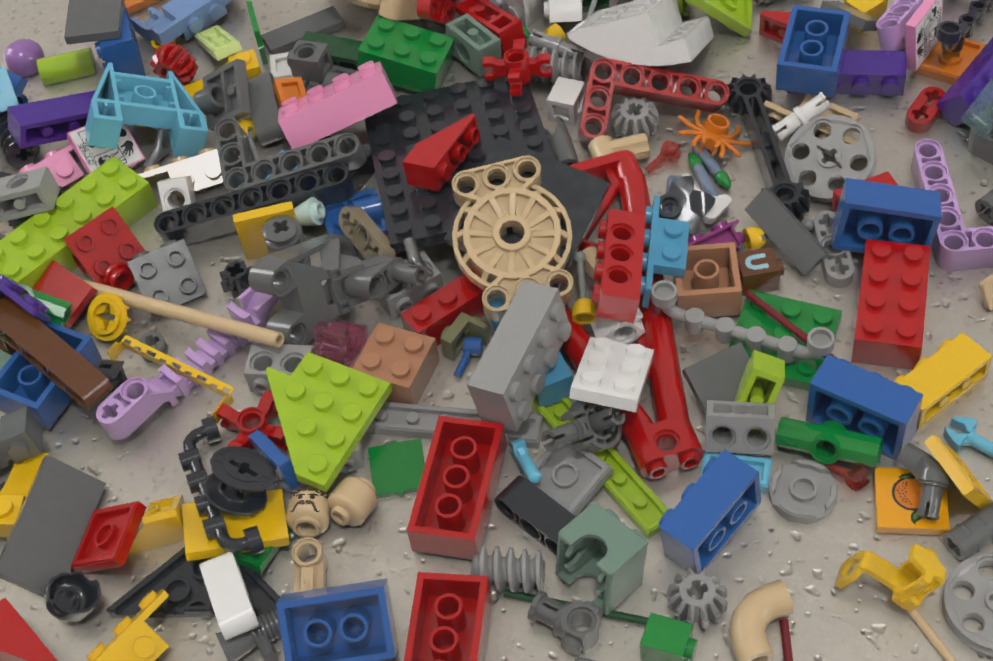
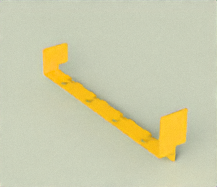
M125 335L119 344L115 341L107 351L110 359L116 360L124 348L156 364L161 366L165 364L173 372L224 396L212 413L217 424L222 418L217 417L216 412L222 403L231 406L234 402L231 396L234 387L128 335ZM125 339L131 341L130 345L124 343ZM135 346L141 348V350H140V351L136 350V349H135ZM149 350L155 353L156 355L155 357L147 354L146 352ZM174 362L182 367L177 369L171 366V364ZM185 371L190 372L191 376L187 375ZM200 375L207 380L204 382L198 379L197 376ZM225 387V388L229 389L230 392H229V393H226V392H224V391H222V390H223V388Z

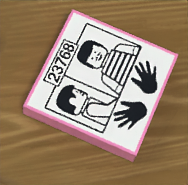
M924 0L905 24L907 69L917 71L939 42L936 36L938 26L942 22L943 0Z
M122 124L117 149L88 146L85 126L67 133V138L88 175L113 156L129 168L136 167L145 162V157L124 124Z

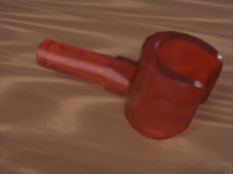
M665 141L658 157L645 167L646 172L651 173L666 158L677 161L682 154V151L679 150L681 145L673 141Z
M822 464L831 473L843 478L847 486L853 491L861 490L870 482L866 478L870 475V472L862 465H858L852 471L833 464Z

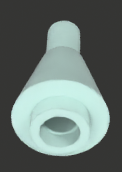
M310 197L294 208L300 226L323 224L326 216L325 207L315 197Z

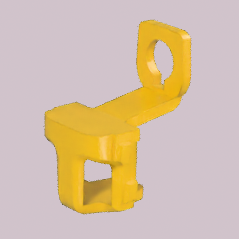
M915 544L910 548L909 560L902 562L899 568L871 551L855 553L842 563L835 585L842 589L854 582L864 572L893 590L891 599L902 609L912 611L921 605L928 594L944 584L947 571L932 548H923L919 544ZM859 562V564H858L857 566H855V568L852 570V572L847 575V573H848V571L850 570V568H851L854 564H856V563Z

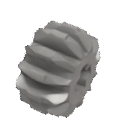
M633 96L631 100L622 98L620 104H614L610 122L616 137L623 138L645 133L648 139L649 135L656 134L659 114L654 102H648L646 97L639 100Z
M689 567L687 577L677 573L674 577V584H669L667 595L670 598L667 600V607L669 611H674V619L683 621L687 619V623L693 624V626L695 623H700V626L705 630L708 627V620L718 624L721 619V613L727 610L728 602L725 599L727 597L726 586L720 585L718 574L708 577V571L705 567L701 570L700 574H695L693 569Z

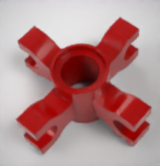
M525 38L514 39L513 49L506 51L503 59L488 56L483 57L482 62L483 68H493V70L485 71V81L506 77L507 82L510 84V96H521L522 85L529 83L532 75L548 78L552 77L553 72L552 66H542V64H550L551 54L543 53L537 57H529L528 51L525 50Z
M266 390L257 407H248L238 412L222 403L216 412V416L222 418L220 422L221 427L239 432L237 437L227 447L238 446L255 449L248 436L254 431L259 430L281 451L287 452L288 447L282 427L268 424L278 414L272 391Z

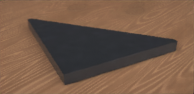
M185 547L109 606L106 609L108 614L112 618H125L126 616L133 618L141 610L138 604L149 592L154 590L158 593L163 589L169 594L168 598L148 618L216 617L199 567L200 563L212 558L187 562ZM240 564L239 569L256 616L265 615V613H269L271 610L274 611L277 608L276 602L280 596L256 571Z

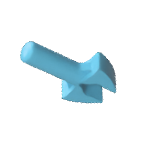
M969 417L951 418L950 426L963 432L959 434L945 426L944 438L955 452L959 453L962 446H972L993 458V442L976 433L975 429L978 420Z
M521 437L508 442L513 451L511 455L520 474L525 473L531 483L540 482L542 475L529 456L525 440Z

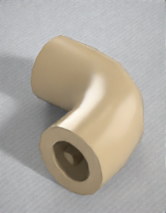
M781 579L764 584L746 594L733 611L729 634L737 661H771L774 658L775 654L766 636L767 626L772 621L794 612L790 593Z

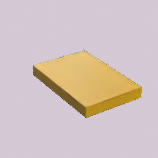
M282 489L266 491L268 501L265 508L257 514L238 516L220 511L228 534L232 538L244 537V529L257 526L264 549L269 546L276 548L290 545ZM195 502L182 504L187 562L213 558L229 552L221 548L215 538L207 539L202 520L208 519L207 515L199 517Z

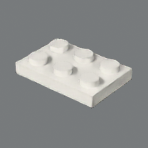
M590 337L572 382L569 398L636 412L652 363L654 349L645 348L640 344L615 342L606 337Z

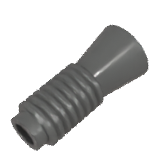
M277 608L274 611L271 610L269 613H265V615H261V617H257L260 627L226 641L222 632L215 633L228 661H238L255 647H258L264 661H274L277 658V652L271 642L281 636Z

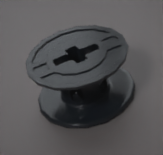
M223 447L214 452L210 459L211 471L213 473L206 476L202 484L203 495L207 501L218 510L231 515L249 516L262 511L268 501L266 489L272 486L276 479L275 467L269 459L259 452L246 447Z

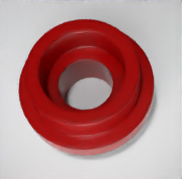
M116 263L110 266L104 275L105 285L122 290H128L134 281L131 269L125 263Z

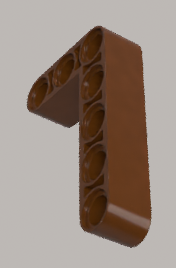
M6 294L0 298L1 350L10 355L17 351L86 410H90L113 389L109 379L39 319Z

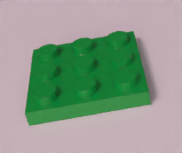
M750 290L807 335L813 328L825 327L831 330L836 337L842 317V310ZM746 297L736 324L737 326L747 329L758 326L763 328L767 335L777 338L791 336L796 339L797 344L807 346V344ZM734 338L729 347L741 342L750 358L752 353L746 349V341ZM768 348L762 351V353L777 358V351ZM796 357L793 362L785 363V381L783 385L809 391L810 382L825 358L820 357L815 360H806Z

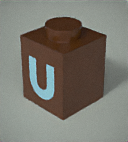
M773 247L737 253L742 296H745L749 289L763 293L779 290L780 277L784 276V267L781 258L776 259Z

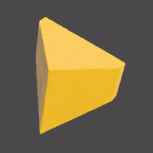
M182 494L149 503L148 511L142 517L143 524L135 536L128 555L184 541L182 516L184 499Z

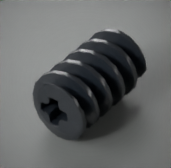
M7 111L0 114V144L8 164L20 169L27 164L33 163L35 157L39 154L40 146L20 149L8 131Z

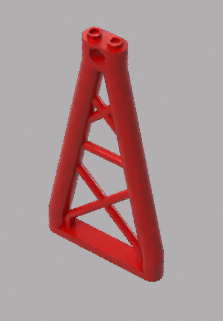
M621 150L569 165L610 183V187L577 252L591 246L597 248L596 243L588 240L618 193L620 194L622 211L645 214L646 206H651L645 175L632 151ZM645 224V229H649V225ZM653 273L652 286L656 282L664 280V275ZM640 295L638 308L643 315L641 320L646 332L640 336L636 344L654 349L647 378L651 382L657 422L654 423L640 403L636 412L622 410L619 414L625 413L626 415L625 421L622 424V435L630 446L641 475L651 479H659L673 471L680 469L688 470L696 467L703 458L704 451L689 418L672 318L665 314L661 308L653 304L651 295L648 308L641 307L642 296ZM566 304L565 311L571 324V334L569 339L563 342L561 349L574 368L578 370L591 336L582 324L572 321L571 309ZM664 448H669V449H671V450L665 451V450H662V449H664Z

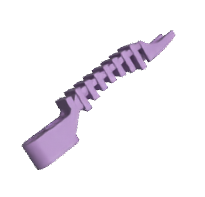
M249 287L238 297L243 310L232 301L226 307L233 320L264 327L272 308L280 299L277 296L255 292ZM208 329L206 331L210 338L208 342L200 337L195 342L198 347L196 352L190 347L184 351L187 358L185 362L178 356L175 359L211 376L216 366L219 368L223 366L225 358L228 356L232 358L239 346L243 348L247 344V339ZM173 362L175 368L180 369L182 367ZM163 364L159 368L161 374L156 378L143 379L141 377H132L122 383L98 406L96 418L111 439H125L164 402L174 408L179 403L176 397L183 396L187 398L191 394L190 389L194 386L198 388L200 385L173 372ZM185 371L187 375L191 376L190 372ZM200 375L197 376V378L200 380L204 378Z

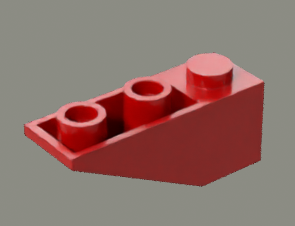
M475 114L468 115L414 146L402 161L408 185L440 191L480 139V129L477 126Z

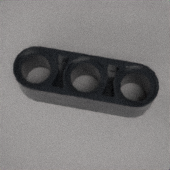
M520 475L494 498L495 505L504 516L557 556L559 531L576 517Z

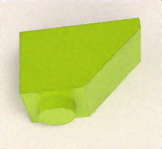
M753 350L741 377L734 402L775 403L785 381V360ZM752 429L751 431L760 434L762 430Z

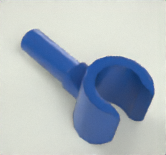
M467 337L464 339L463 355L453 374L455 377L461 378L471 355L482 356L484 348L483 343H481L482 338Z

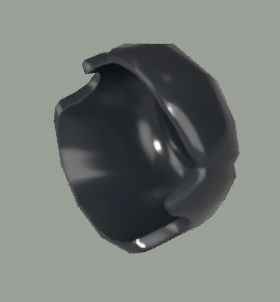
M82 571L58 574L50 579L43 593L49 613L63 622H79L92 614L102 596L98 580H89Z

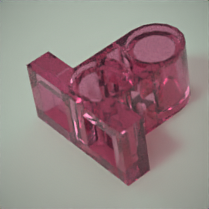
M335 319L332 323L319 321L314 326V354L349 367L362 352L367 342V325Z

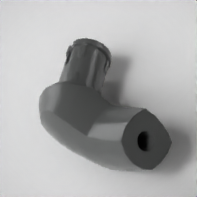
M908 443L901 450L896 461L911 471L915 479L919 481V485H922L916 516L927 519L928 514L930 520H939L943 490L951 487V478L932 455Z

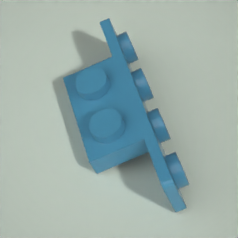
M655 195L653 205L646 206L645 224L649 225V229H645L644 248H647V253L643 252L642 271H645V275L641 278L640 292L642 296L641 307L648 308L653 273L684 277L687 262L690 222L659 218L661 196Z

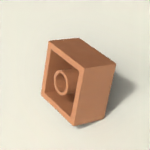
M735 242L688 246L684 277L673 276V282L677 287L676 306L685 310L699 308L704 312V316L708 317L740 315L742 287Z
M377 322L353 369L391 383L392 392L386 402L418 404L440 361L436 340L433 337Z

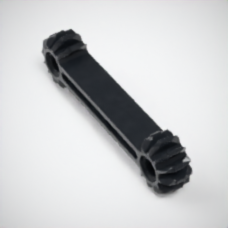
M742 74L740 79L732 77L731 82L727 84L730 95L724 104L725 109L729 110L731 117L738 115L742 117L766 188H769L802 223L804 216H807L810 211V194L808 189H804L803 182L793 183L789 177L764 106L765 100L772 103L771 85L766 83L765 78L757 79L755 74L751 77Z

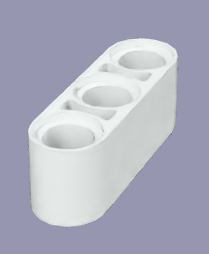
M227 552L200 563L199 567L225 640L227 641L260 627L233 552Z

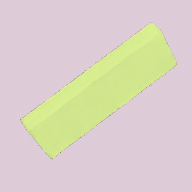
M219 25L195 34L198 45L217 61L242 50L240 42Z

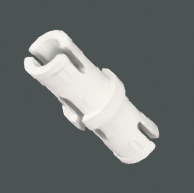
M820 92L800 108L798 106L793 108V113L772 125V128L778 133L777 135L783 142L784 139L796 132L803 124L809 123L810 120L831 109L832 106L826 100L824 94Z

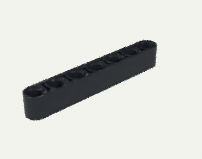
M340 162L330 163L164 211L155 218L154 228L164 243L174 239L177 241L184 239L186 245L237 231L233 221L234 214L292 201L295 208L310 197H315L326 206L350 198L356 190V185L345 164Z

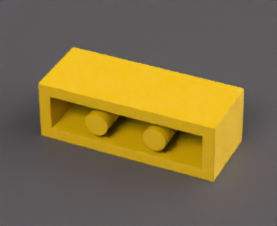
M963 332L952 340H945L939 346L936 353L929 358L923 357L906 376L902 374L893 381L900 385L910 386L915 391L923 394L916 427L918 430L988 375L993 356Z

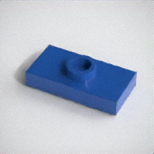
M259 430L254 431L248 436L255 450L269 459L275 467L276 475L290 489L300 483L297 480L290 459L267 436Z

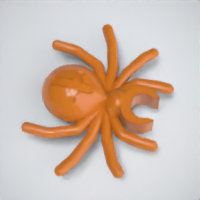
M697 110L694 115L696 125L689 122L682 115L678 116V120L692 129L680 130L679 135H695L696 137L693 139L691 146L696 147L699 140H701L698 151L701 153L703 148H707L712 151L710 157H714L720 147L719 157L723 158L726 147L736 157L740 158L741 153L732 145L750 147L752 145L749 141L732 140L740 134L741 126L738 125L735 132L728 135L730 122L721 114H710L701 124L699 119L701 111Z

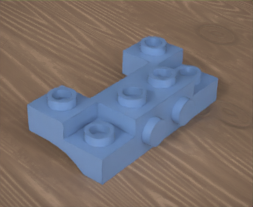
M171 0L161 7L163 14L150 6L147 8L150 15L149 19L142 22L134 16L131 18V22L135 32L150 43L153 39L162 46L163 43L168 44L179 36L187 41L226 15L225 5L233 0Z

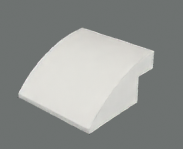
M635 0L597 10L567 33L571 41L595 54L609 59L646 66H664L691 62L714 38L709 16L682 22L677 0Z

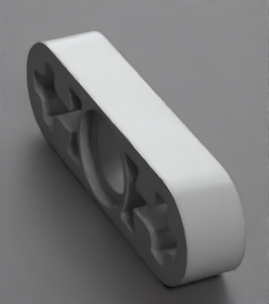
M821 211L815 215L813 220V235L824 248L832 245V228L831 234L827 235V229L824 225L828 224L829 227H832L835 212ZM841 250L839 253H829L821 262L825 281L834 288L848 287L852 283L854 276V264L850 251ZM840 263V272L844 275L840 276L835 272L836 264Z

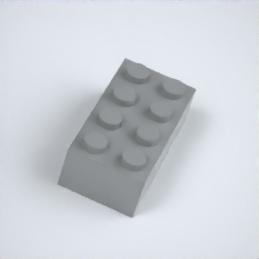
M525 280L520 284L467 383L468 390L482 421L503 423L505 429L518 432L522 422L528 419L531 413V405L536 395L542 392L545 377L550 367L555 366L558 352L563 342H566L571 334V324L568 321L565 304L562 302L558 288Z

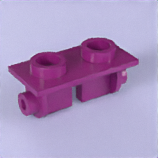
M738 219L729 224L725 220L710 229L711 232L704 236L701 233H697L688 238V246L735 242L737 250L745 243V237L741 232L735 231V227L740 222Z

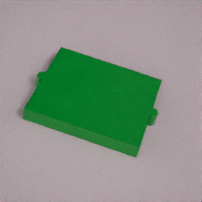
M247 1L254 35L263 65L268 64L260 29L252 1Z
M421 438L403 442L393 440L391 444L368 448L372 484L376 489L377 499L397 495L404 497L405 494L418 491L425 466Z

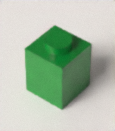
M650 612L640 642L641 660L693 661L698 640L693 639V624Z

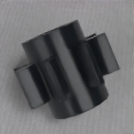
M244 260L228 263L224 271L219 273L222 279L220 284L223 292L231 291L233 298H236L250 287L248 276L252 266L247 268Z

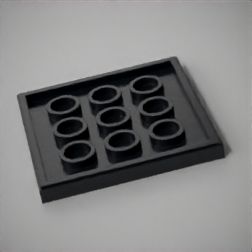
M498 136L483 166L521 156H532L539 161L541 165L540 186L552 193L560 201L571 221V254L564 269L568 271L574 255L578 251L610 187V183ZM524 172L520 176L530 178L534 174L532 172ZM495 179L490 182V184L495 186L504 183L501 179ZM465 219L463 220L460 230H462L464 227ZM561 219V220H560L561 229L564 230V231H566V227H565V225H564V223H563V220ZM454 221L444 238L445 243L453 246L452 232ZM512 227L506 228L507 234L502 240L509 244H515L523 237L518 233H513ZM458 244V248L465 251V247ZM564 245V246L561 247V250H560V257H561V258H562V256H563V254H564V251H565V249H566V245ZM561 283L554 284L552 287L559 289Z

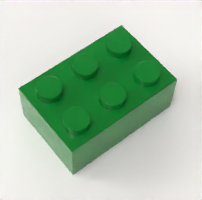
M377 15L358 49L357 71H359L358 67L366 62L373 61L375 64L380 61L392 85L418 93L424 92L427 89H438L453 63L455 38Z

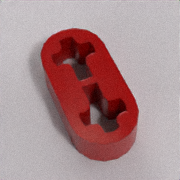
M927 87L920 92L906 113L905 126L909 131L920 134L931 129L942 114L936 104L945 94L944 90L938 87Z

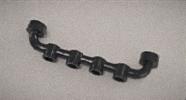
M993 0L972 1L968 13L961 15L958 23L944 21L939 24L936 37L941 42L943 51L959 52L963 49L965 38L973 36L975 25L984 21L986 10L993 9Z
M213 416L201 419L202 426L187 434L183 441L184 452L178 453L183 472L191 470V474L186 475L191 494L199 492L200 496L194 497L199 517L204 515L208 517V519L202 520L208 540L215 538L220 547L229 552L249 550L251 556L263 553L265 550L257 526L244 529V537L242 538L230 537L220 510L211 505L203 495L202 484L208 475L202 464L196 444L205 438L208 444L220 441L221 437Z

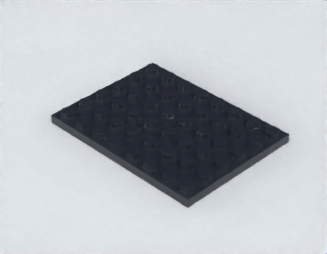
M482 77L478 80L455 83L443 88L427 89L424 92L411 95H400L396 98L397 104L365 118L390 246L395 249V253L406 251L403 241L409 237L415 238L418 248L445 242L444 238L461 208L454 200L452 180L461 171L483 166L498 136L555 160L529 83L522 85L521 96H510V84L507 82L506 77H498L492 81H485V77ZM475 114L477 126L480 129V139L440 191L408 185L402 161L414 146L468 115ZM463 187L460 192L469 193L471 187Z

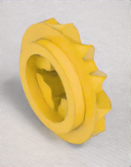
M106 292L96 296L90 303L87 312V322L90 331L99 340H118L122 333L127 332L126 323L131 320L127 317V310L130 307L124 304V297ZM110 313L115 316V319L110 321L106 317H102V315Z

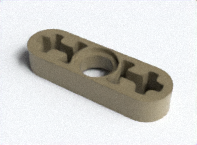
M345 206L341 209L339 226L342 232L352 240V244L365 259L382 254L395 256V249L391 248L389 239L362 207Z

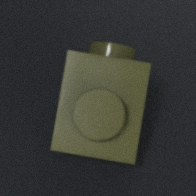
M461 312L451 326H446L441 334L440 341L443 356L455 361L463 351V342L467 337L482 338L481 343L487 346L490 342L488 325L477 316L472 317Z

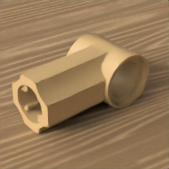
M645 133L614 140L610 136L602 135L595 137L588 145L592 158L621 150L632 151L637 160L650 157V148Z
M311 537L298 540L292 547L291 552L294 561V593L326 588L328 561L318 540ZM317 555L314 560L303 562L308 556Z

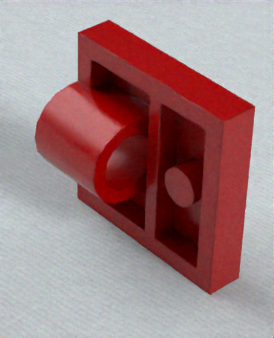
M114 206L62 240L72 253L71 256L79 269L89 276L93 282L104 284V275L110 266L116 263L128 265L127 262L133 260V256L145 251Z

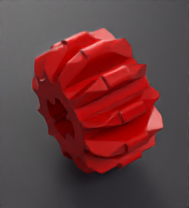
M172 42L168 44L163 43L161 47L159 46L150 62V65L154 68V74L166 79L167 71H172L182 86L192 82L199 68L195 63L196 58L190 56L189 50L186 51L180 44L176 46Z

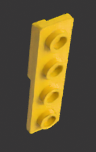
M163 589L158 593L154 590L149 592L138 604L141 610L132 619L128 616L122 619L112 630L115 636L106 645L100 642L86 656V659L89 661H155L169 645L144 621L168 598L169 594Z

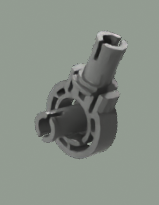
M576 400L571 405L569 412L561 416L562 421L573 417L575 420L545 430L541 435V441L553 439L552 442L543 445L546 450L551 452L568 444L583 440V443L572 447L574 451L585 450L591 453H598L612 448L618 443L626 415L625 413L619 414L622 409Z

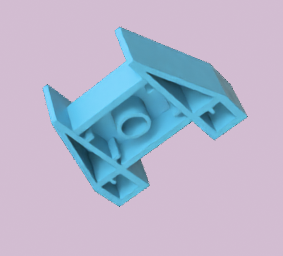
M108 62L91 100L85 126L87 145L97 148L117 149L122 124L127 126L139 125L154 129H168L174 156H187L190 158L199 155L198 152L204 149L208 135L205 115L173 72L167 71L166 79L114 72L113 63Z

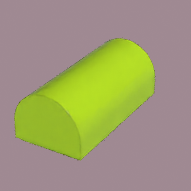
M90 47L37 59L39 75L44 86L96 74L95 58Z

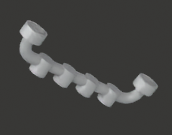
M658 281L651 289L653 304L661 308L669 317L684 322L686 331L693 335L701 333L704 329L715 332V338L719 343L728 344L734 338L746 341V349L752 353L753 350L762 352L765 348L777 351V358L785 360V363L793 362L796 357L815 360L830 354L834 348L835 336L831 330L825 327L813 328L808 333L807 346L797 344L796 339L791 336L777 338L767 335L765 330L758 326H753L749 329L737 326L729 317L714 319L704 316V312L699 308H690L688 310L675 306L677 302V287L671 281Z

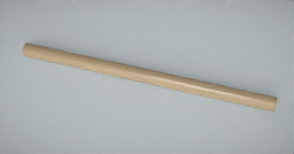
M82 279L98 290L94 297L101 293H114L117 296L124 297V304L134 309L280 348L284 343V334L282 332Z

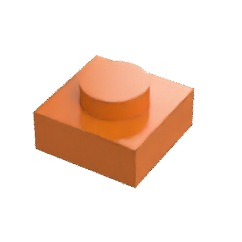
M302 77L274 79L273 88L279 108L282 107L281 103L289 98L297 97V99H300L307 95Z

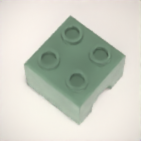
M593 502L559 531L555 574L568 585L582 576H590L597 579L602 587L596 589V593L599 596L592 602L600 606L604 614L608 615L642 585L648 542L642 532L637 529H630L622 523L613 510L604 509L598 503Z

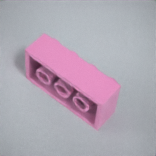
M373 61L366 62L358 67L359 71L351 75L343 73L332 79L333 83L328 86L317 85L307 91L308 95L300 99L292 97L282 102V107L278 111V123L291 148L294 149L314 143L397 104L395 91L381 62L379 61L375 64Z

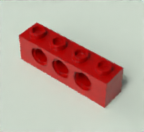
M609 208L606 221L600 220L597 238L603 239V241H598L595 259L601 260V262H596L593 281H599V284L594 283L591 303H597L595 317L634 323L641 292L645 214Z

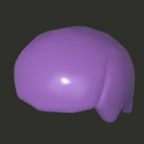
M18 39L6 47L3 54L7 70L21 77L31 76L39 72L37 59L45 58L39 43L31 39Z

